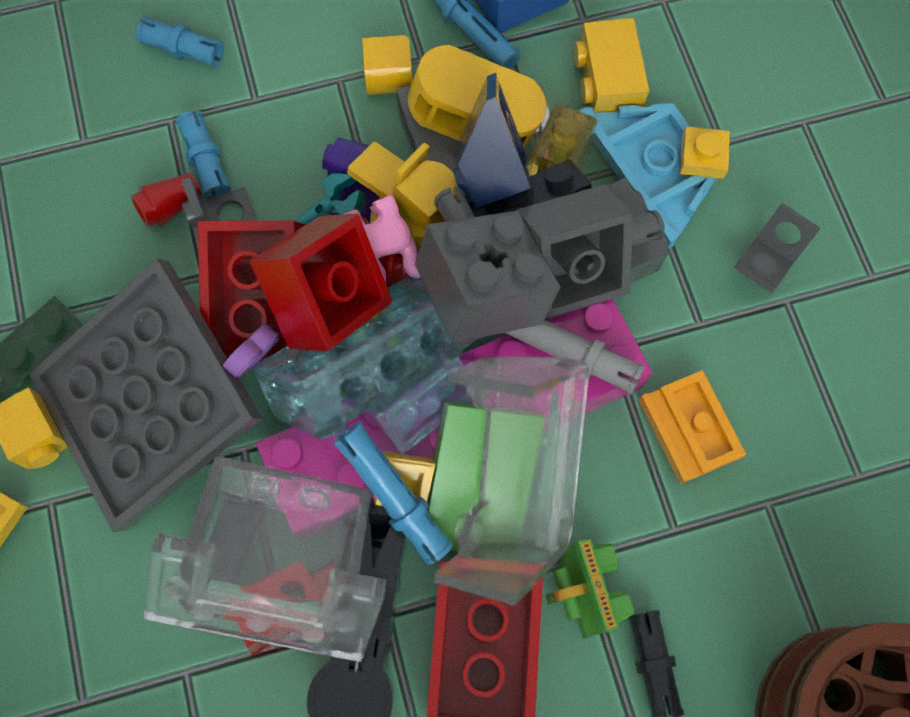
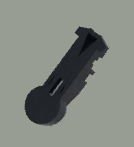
M372 502L344 510L342 527L353 530L330 662L315 675L307 694V712L309 717H390L392 713L394 688L385 671L396 615L394 601L396 591L400 590L401 562L406 548L407 537L402 531L397 532L389 523L391 516L387 513L386 509Z

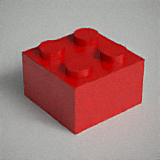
M359 213L318 217L249 260L289 350L329 352L393 303Z

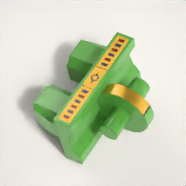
M591 538L577 541L574 545L557 551L562 568L553 571L559 590L545 595L548 605L562 602L568 621L578 620L583 639L619 629L618 623L632 616L634 609L629 594L624 589L608 593L602 574L617 570L618 565L613 545L593 544Z

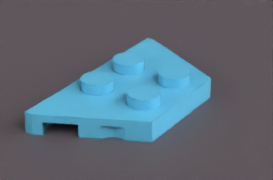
M674 103L652 104L649 107L623 105L619 106L617 112L594 113L593 107H584L579 110L578 121L618 179L621 180L626 177L633 191L637 190L641 193L646 203L647 212L656 210L660 213L665 225L663 233L667 239L668 249L673 247L717 180V178L680 174L682 134L685 127H690V125Z

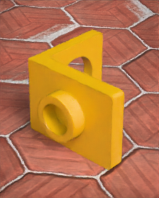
M373 142L348 166L347 174L381 198L393 195L397 203L396 187L421 163L427 160L430 146L423 143L406 161H403L377 142Z

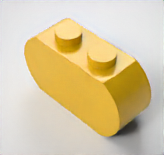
M451 45L437 46L423 55L407 98L409 110L420 126L460 141L462 132L486 77L496 73L524 148L529 144L545 116L546 100L541 88L532 78Z

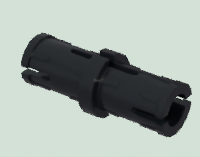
M660 610L644 613L649 634L646 630L643 613L628 617L640 662L635 663L637 673H643L652 713L651 717H667L663 696L665 697L669 716L679 717L685 715L672 667L677 666L675 656H669L660 619Z

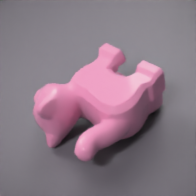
M393 195L372 203L373 206L370 209L378 218L371 224L364 223L357 209L345 213H359L385 283L386 271L379 262V258L400 253L403 257L405 272L413 279L421 278L415 266L418 256L415 240L409 226L399 214V208Z

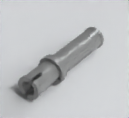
M546 320L541 325L504 332L581 369V375L587 378L594 375L627 391L630 395H632L645 369V365L638 364L606 349V343L598 339L593 343Z

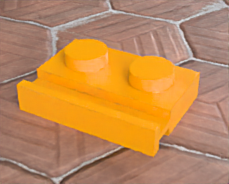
M703 370L665 385L652 393L641 395L638 401L680 485L740 460L747 455Z

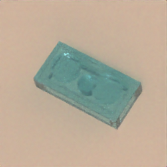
M448 350L370 411V413L394 448L404 455L440 426L444 400L468 403L481 392L458 355Z

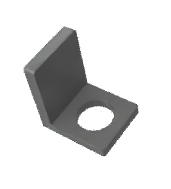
M190 177L181 180L188 201L183 202L182 206L191 228L198 227V221H221L219 219V212L223 206L229 203L239 204L243 208V216L239 221H257L244 187L203 201Z
M782 203L734 268L770 293H773L793 263L819 232L820 227ZM783 222L794 224L800 231V240L794 244L783 243L776 235V226Z

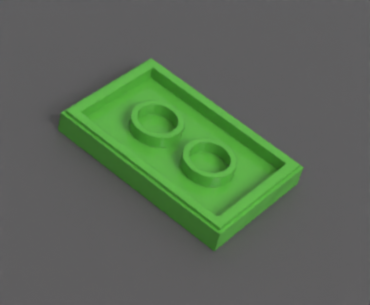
M444 400L433 458L435 469L427 500L429 505L427 512L445 536L453 543L450 552L516 556L545 418L539 411Z

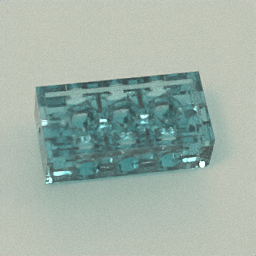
M407 277L388 288L393 303L329 352L289 350L287 346L251 368L274 417L321 440L322 438H329L339 434L346 428L349 421L363 412L378 409L386 403L388 396L402 387L417 384L425 378L426 372L440 363L458 358L463 352L462 349L478 340V338L452 343L423 280Z

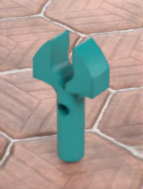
M330 174L321 181L325 188L323 199L294 219V221L308 224L314 219L324 216V214L342 215L355 209L360 213L364 205L366 193L356 190L346 200L339 201L344 188L351 186L357 180L347 174Z

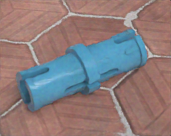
M146 16L140 19L142 23L138 22L136 39L139 43L171 52L170 55L181 60L186 57L215 68L220 64L214 58L220 61L223 59V41L191 32L189 27L181 24L176 26L167 25Z
M191 110L179 115L176 118V124L188 153H185L187 163L190 167L194 168L204 198L210 199L212 198L211 191L213 196L216 197L230 192L231 187L220 164L219 157L222 154L218 144L212 142L202 112L195 111V120Z

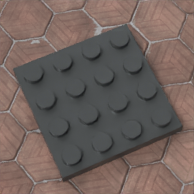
M158 258L29 374L113 532L127 530L263 419L239 377L235 378L223 367L227 357L169 261Z

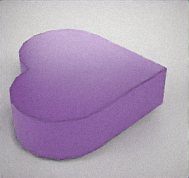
M267 323L263 324L224 362L223 367L235 378L243 377L279 340V335Z

